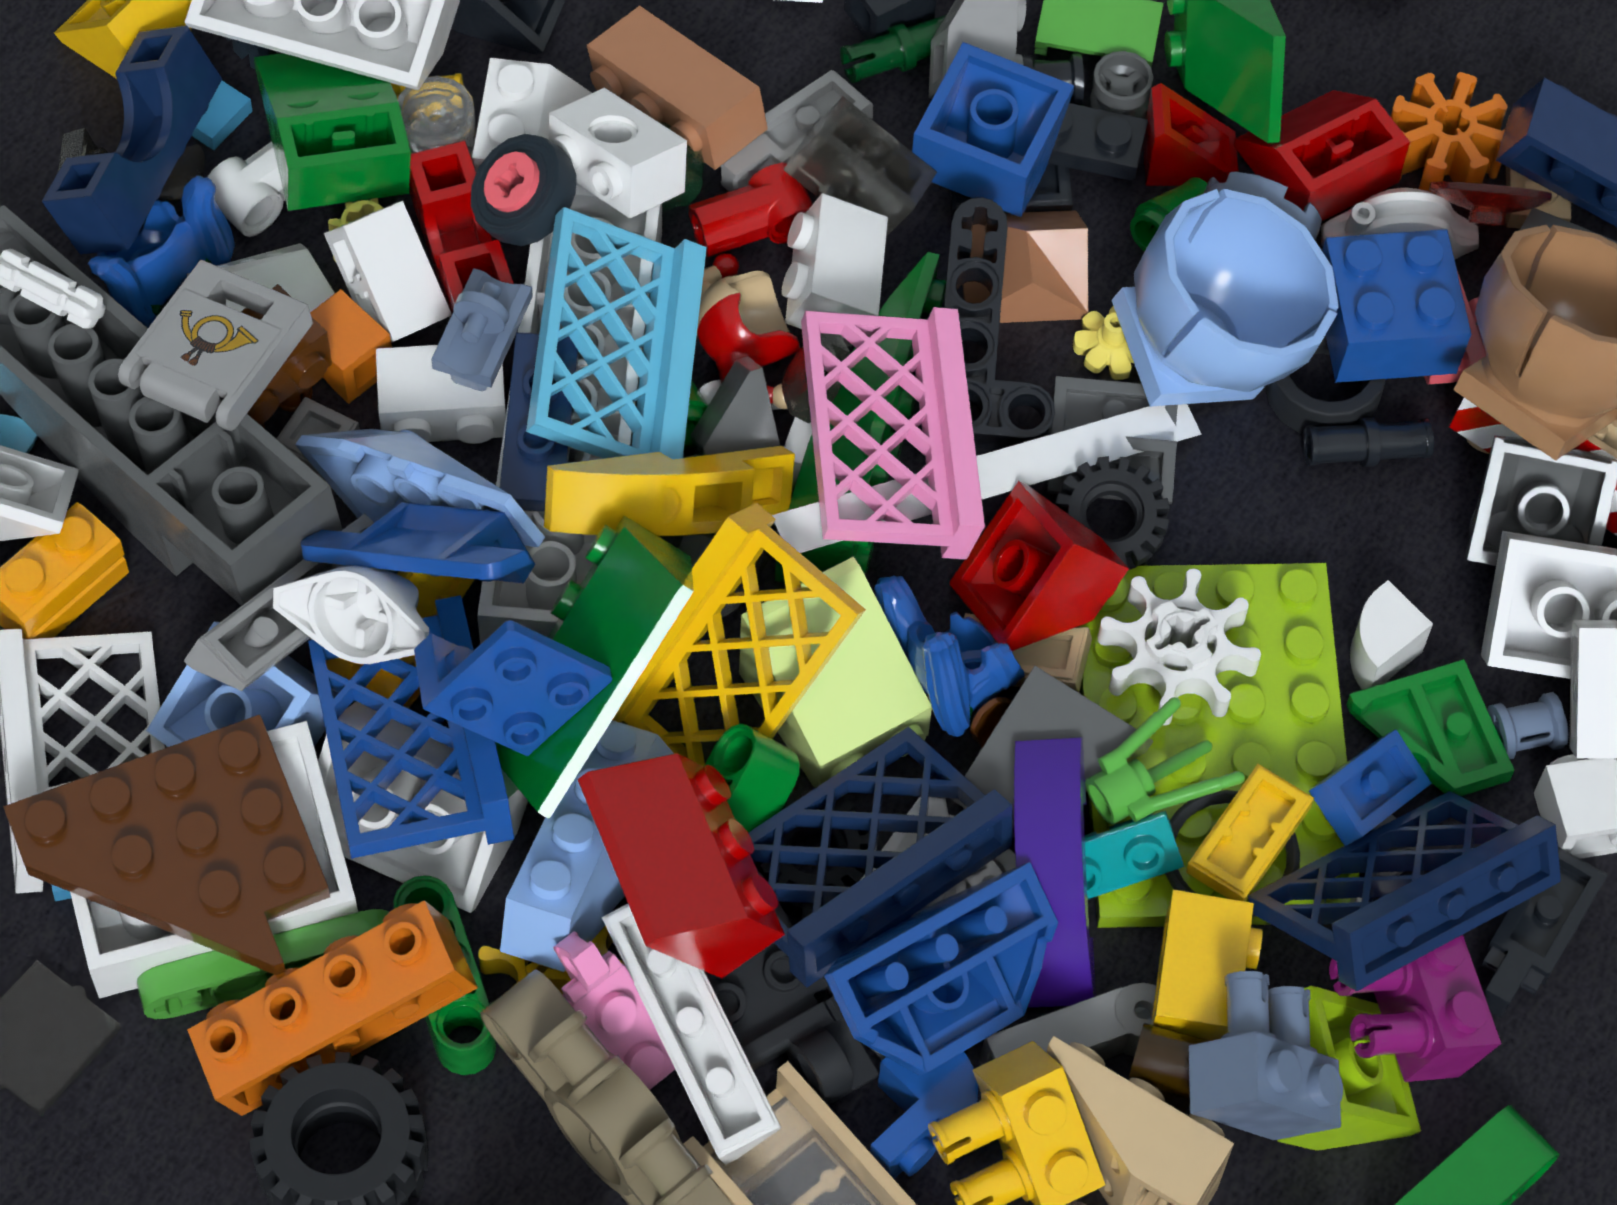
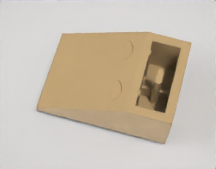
M1053 1036L1048 1044L1047 1053L1063 1066L1105 1182V1186L1099 1188V1191L1107 1204L1208 1205L1218 1189L1234 1145L1233 1142L1224 1138L1223 1130L1212 1120L1193 1114L1187 1116L1164 1102L1165 1099L1161 1092L1148 1082L1139 1078L1127 1080L1105 1067L1104 1060L1089 1047L1076 1042L1068 1045Z

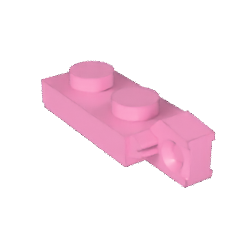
M575 931L556 944L553 949L571 979L570 982L561 988L564 998L575 1011L580 1009L587 1016L586 1025L603 1046L615 1056L618 1055L650 1090L672 1073L675 1068L627 968L610 951L601 956L593 942H586L581 939Z

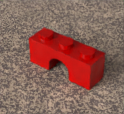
M465 141L411 154L410 196L442 293L451 314L453 313L455 302L459 294L463 292L473 268L484 271L501 282L514 284L499 240L492 241L490 234L478 224L472 211L471 187L476 171Z

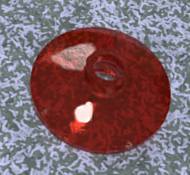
M1433 181L1429 185V190L1434 194L1444 198L1451 204L1469 210L1468 223L1505 226L1506 214L1533 209L1552 200V193L1519 187Z

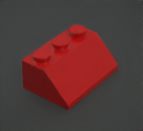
M675 753L589 771L577 779L645 946L723 978L785 935L775 912V909L778 907L777 896L769 883L759 875L750 855L754 852L753 841L745 828L735 820L727 802L731 797L730 788L723 776L713 766H702Z

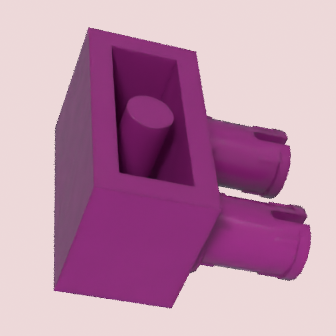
M1463 935L1359 991H1355L1339 981L1333 985L1337 994L1341 996L1374 992L1381 1014L1371 1015L1363 1013L1356 1015L1350 1026L1351 1041L1370 1040L1367 1043H1358L1354 1047L1358 1056L1362 1058L1395 1054L1404 1082L1458 1078L1501 1045ZM1331 959L1329 966L1331 980L1339 979L1337 961Z

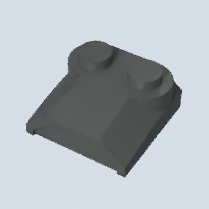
M1494 435L1477 507L1470 520V537L1465 554L1466 559L1496 566L1502 531L1602 546L1617 483V460L1574 448L1555 461L1523 438Z

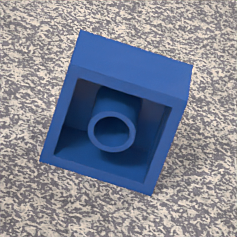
M1448 229L1326 237L1322 252L1333 267L1339 306L1336 311L1338 314L1326 333L1335 383L1457 374L1472 334Z

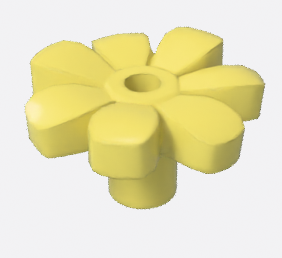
M1114 306L1105 318L1097 311L1089 312L1082 319V331L1075 332L1073 339L1074 352L1077 355L1086 356L1084 366L1095 374L1100 373L1106 365H1109L1110 375L1114 380L1129 378L1132 369L1131 363L1134 364Z

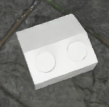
M490 58L472 155V162L476 173L489 153L508 138L530 134L548 139L549 113L592 92L550 64Z

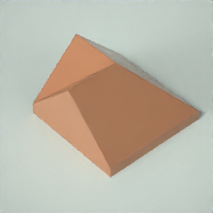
M1076 210L1023 213L1021 218L1005 213L1008 229L1000 323L1083 319L1088 314V228ZM976 224L973 225L970 258H982L986 236L985 226ZM973 281L962 284L964 301L972 304L981 303L990 296L987 287L981 283Z

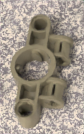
M533 970L480 1012L483 1023L490 1034L546 1102L555 1122L572 1147L607 1185L622 1196L628 1205H732L711 1179L710 1175L713 1171L707 1164L700 1165L681 1142L674 1123L647 1086L618 1055L615 1056L603 1046L586 1025L587 1016L581 1009L575 1011L543 973Z

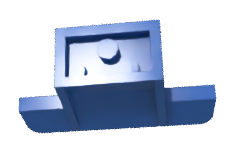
M401 502L362 533L321 530L300 542L303 559L306 561L348 566L357 565L376 569L423 573L431 576L442 575L470 578L484 582L503 581L524 584L536 565L505 512Z

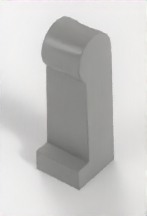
M1148 983L1131 984L994 1033L984 1040L979 1062L983 1065L1031 1041H1034L1047 1052L1048 1044L1053 1036L1068 1045L1072 1042L1083 1044L1095 1051L1103 1060L1121 1053L1135 1056L1143 1024H1151L1156 986Z

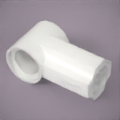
M272 141L245 161L237 156L222 161L208 175V178L216 185L214 196L216 203L226 219L243 235L251 237L262 233L279 216L283 208L285 196Z

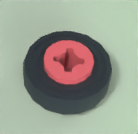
M522 134L505 140L494 148L479 166L471 187V208L478 224L491 236L508 244L524 246L539 242L554 230L555 215L563 207L570 209L576 194L577 175L571 159L558 146L541 136Z

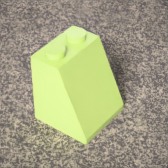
M854 557L823 573L866 610L777 731L786 746L797 754L800 767L814 788L908 726L924 741L929 734L932 706L860 565ZM801 583V588L807 587L804 583ZM820 597L803 598L808 632H829L841 615ZM774 600L762 603L766 635L793 634L788 600ZM747 612L741 614L740 638L751 637ZM810 644L812 655L820 644ZM795 645L769 647L774 681L795 680L800 673ZM753 648L740 649L739 674L745 683L759 682ZM776 692L777 702H779L785 692ZM761 693L753 694L763 709Z

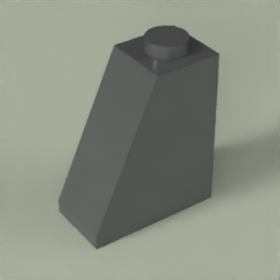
M1034 666L964 777L984 795L995 789L1012 804V838L1015 839V741L1083 738L1086 782L1087 778L1101 771L1098 758L1116 749L1136 728L1037 666ZM1147 739L1126 759L1127 763L1146 753L1153 740ZM951 798L952 801L963 808H967L959 799Z

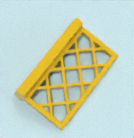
M754 503L728 516L693 566L694 592L612 720L617 722L625 721L630 726L658 734L674 754L678 753L704 766L701 742L718 741L725 731L739 724L735 695L761 693L765 721L761 727H755L754 729L772 739L866 609L770 527L776 519L758 503ZM764 550L782 565L786 589L759 591L755 562ZM800 581L804 583L807 587L801 588ZM742 582L744 592H735ZM820 597L841 615L829 632H808L803 598ZM788 600L793 634L766 635L761 601ZM746 603L751 637L725 639L721 611L726 604ZM708 630L710 640H701ZM810 644H820L812 655ZM795 645L800 673L795 680L774 681L769 647ZM753 648L759 682L733 684L727 650ZM712 651L717 685H691L687 659L692 652ZM675 677L676 687L667 688ZM776 692H785L779 702H777ZM719 696L725 729L699 731L694 697ZM678 698L683 732H668L648 715L659 699Z

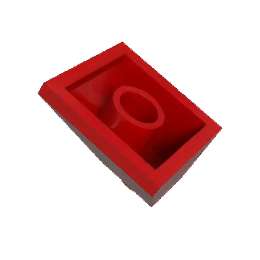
M1018 481L949 584L998 643L1008 644L1010 649L1014 651L1093 621L1106 601L1115 593L1118 584L1129 568L1100 536L1030 486Z

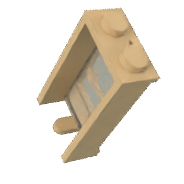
M788 1061L777 1069L776 1089L766 1096L782 1127L780 1130L726 1165L718 1158L710 1141L702 1147L692 1136L683 1143L700 1165L707 1164L713 1171L710 1175L711 1179L732 1205H916Z

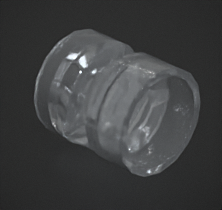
M439 76L427 77L419 90L406 87L399 95L398 102L411 154L465 141L472 159L476 139V124L473 99L467 89L453 79Z

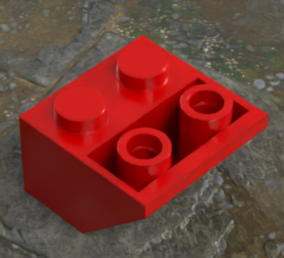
M1332 90L1282 115L1279 143H1267L1253 133L1248 132L1236 138L1233 146L1256 175L1288 187L1284 199L1297 205L1302 211L1306 205L1311 203L1318 211L1322 221L1399 183L1410 141L1376 98Z

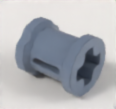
M1554 692L1542 694L1538 702L1510 708H1506L1502 703L1489 705L1487 708L1509 759H1514L1517 751L1548 745L1552 750L1564 748L1568 743L1567 719L1562 703Z

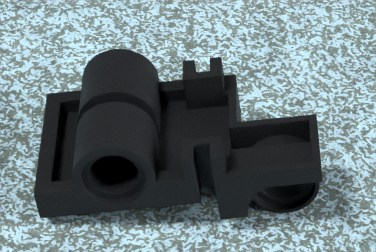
M778 902V907L775 909L776 915L788 928H791L793 925ZM775 943L766 947L723 978L705 971L753 1071L786 1053L795 1070L828 1106L879 1076L877 1069L862 1044L853 1038L834 996L818 1004L816 999L823 996L829 986L825 978H820L806 988L790 972L789 957Z

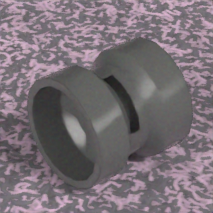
M1120 51L1104 56L1096 64L1092 81L1093 89L1088 107L1145 119L1149 104L1148 98L1153 83L1152 68L1145 59L1135 53Z

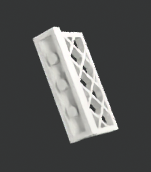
M22 629L0 630V734L7 805L45 792V788H49V782L64 766H67L81 778L98 773L76 756L94 735H97L121 753L107 769L147 755L141 750L148 743L150 753L165 748L161 741L146 731L160 709L151 632L23 639ZM139 653L140 671L125 686L100 668L104 661L112 654ZM64 658L76 667L78 671L58 690L38 675L36 659ZM88 678H91L114 695L113 699L96 716L69 698ZM141 686H143L144 700L135 694ZM40 694L49 700L42 708ZM124 704L132 708L147 721V727L132 743L106 725L108 720ZM59 708L85 726L66 747H63L43 732V724ZM45 751L55 758L48 766ZM9 824L15 893L42 892L43 881L28 875Z

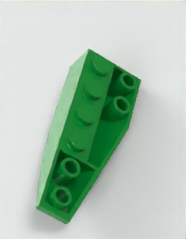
M927 252L890 295L880 309L878 316L927 320L928 314H931L934 307L942 308L946 291V280L937 279L940 254ZM885 338L878 344L902 366L914 357L912 340ZM866 356L850 369L875 391L890 378ZM839 381L834 383L827 397L830 402L847 416L863 403ZM898 385L884 399L906 418L910 419L916 399ZM872 410L856 423L880 445L885 443L895 433V430ZM830 424V431H831V430H832L833 428H835V427ZM812 435L806 448L788 510L819 502ZM844 435L832 444L833 454L853 471L868 458L862 450ZM903 441L890 452L898 460ZM877 464L862 479L870 486H875L887 482L889 474ZM835 478L837 486L840 483V481ZM843 540L801 554L822 572L854 557L866 577L874 542ZM776 560L775 581L785 583L783 567Z

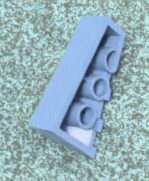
M614 720L611 721L550 819L545 817L506 897L500 952L564 972L565 968L553 947L573 931L577 932L581 939L589 942L603 929L605 923L602 917L613 912V909L625 897V894L577 779L589 771L674 754L658 734Z

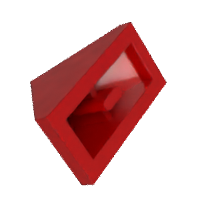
M1162 83L1151 88L1146 115L1148 124L1143 143L1146 186H1180L1192 177H1198L1207 183L1210 178L1214 177L1219 183H1226L1230 172H1239L1237 150L1233 146L1236 139L1234 130Z

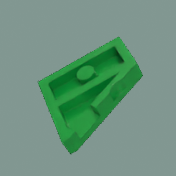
M1465 660L1349 695L1346 706L1350 714L1378 738L1396 729L1431 783L1444 794L1451 791L1459 796H1463L1511 780L1514 773L1513 765Z

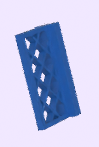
M461 595L435 600L437 615L422 618L429 627V634L432 633L457 646H465L474 651ZM308 641L351 859L485 831L488 845L514 840L509 801L495 741L448 720L447 728L441 725L445 719L431 712L427 717H424L404 707L403 705L420 687L417 666L414 667L400 659L364 664L348 680L327 669L326 660L339 658L338 656L326 650L316 641ZM380 669L404 679L388 699L365 688ZM332 690L338 692L337 696L334 699L332 695ZM354 700L377 711L361 731L337 720ZM391 719L415 730L399 750L376 739ZM429 738L453 749L438 769L414 758ZM342 740L349 743V745L344 750ZM364 751L388 762L371 783L348 772V769ZM402 770L426 781L425 785L410 802L386 791ZM457 770L459 772L460 780L453 777L454 773ZM442 789L464 800L467 811L439 817L425 810V808ZM352 792L360 795L355 802L353 800ZM374 803L399 815L388 828L360 833L358 822Z

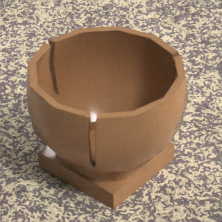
M1546 224L1515 231L1484 277L1475 310L1486 356L1462 371L1454 391L1556 461L1617 419V244L1596 233L1558 225H1552L1549 228Z

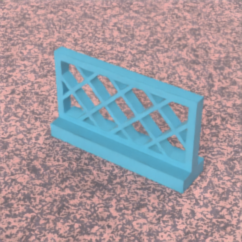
M563 207L555 215L526 432L603 459L652 452H661L671 459L683 458L707 247L684 239L676 248H672ZM572 233L588 238L601 258L585 266L571 245ZM631 254L653 262L652 281L641 287L622 258ZM605 267L609 268L626 294L612 303L608 301L591 275ZM574 283H577L594 309L593 313L579 320L564 299L565 288ZM631 303L646 324L645 335L636 340L633 339L615 312ZM598 320L602 321L620 348L605 357L601 355L584 329ZM568 336L588 364V366L573 374L569 372L556 352L557 343ZM623 357H626L640 378L638 390L627 394L609 367L610 364ZM593 373L613 402L597 412L577 384V382ZM562 391L581 421L570 425L548 417L551 396ZM619 411L633 432L632 446L615 441L602 422V419Z

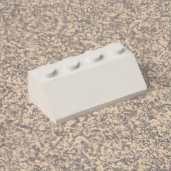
M192 0L185 24L194 29L419 90L443 55L460 0Z

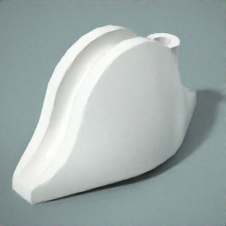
M1394 188L1375 194L1322 224L1321 245L1324 246L1326 237L1448 229L1454 259H1457L1478 249L1479 228L1456 213L1450 202L1443 197L1426 190Z
M357 565L340 567L273 588V609L326 650L350 662L373 664L415 655L414 648L429 635V627L416 610L419 601L417 587L406 578L385 569Z

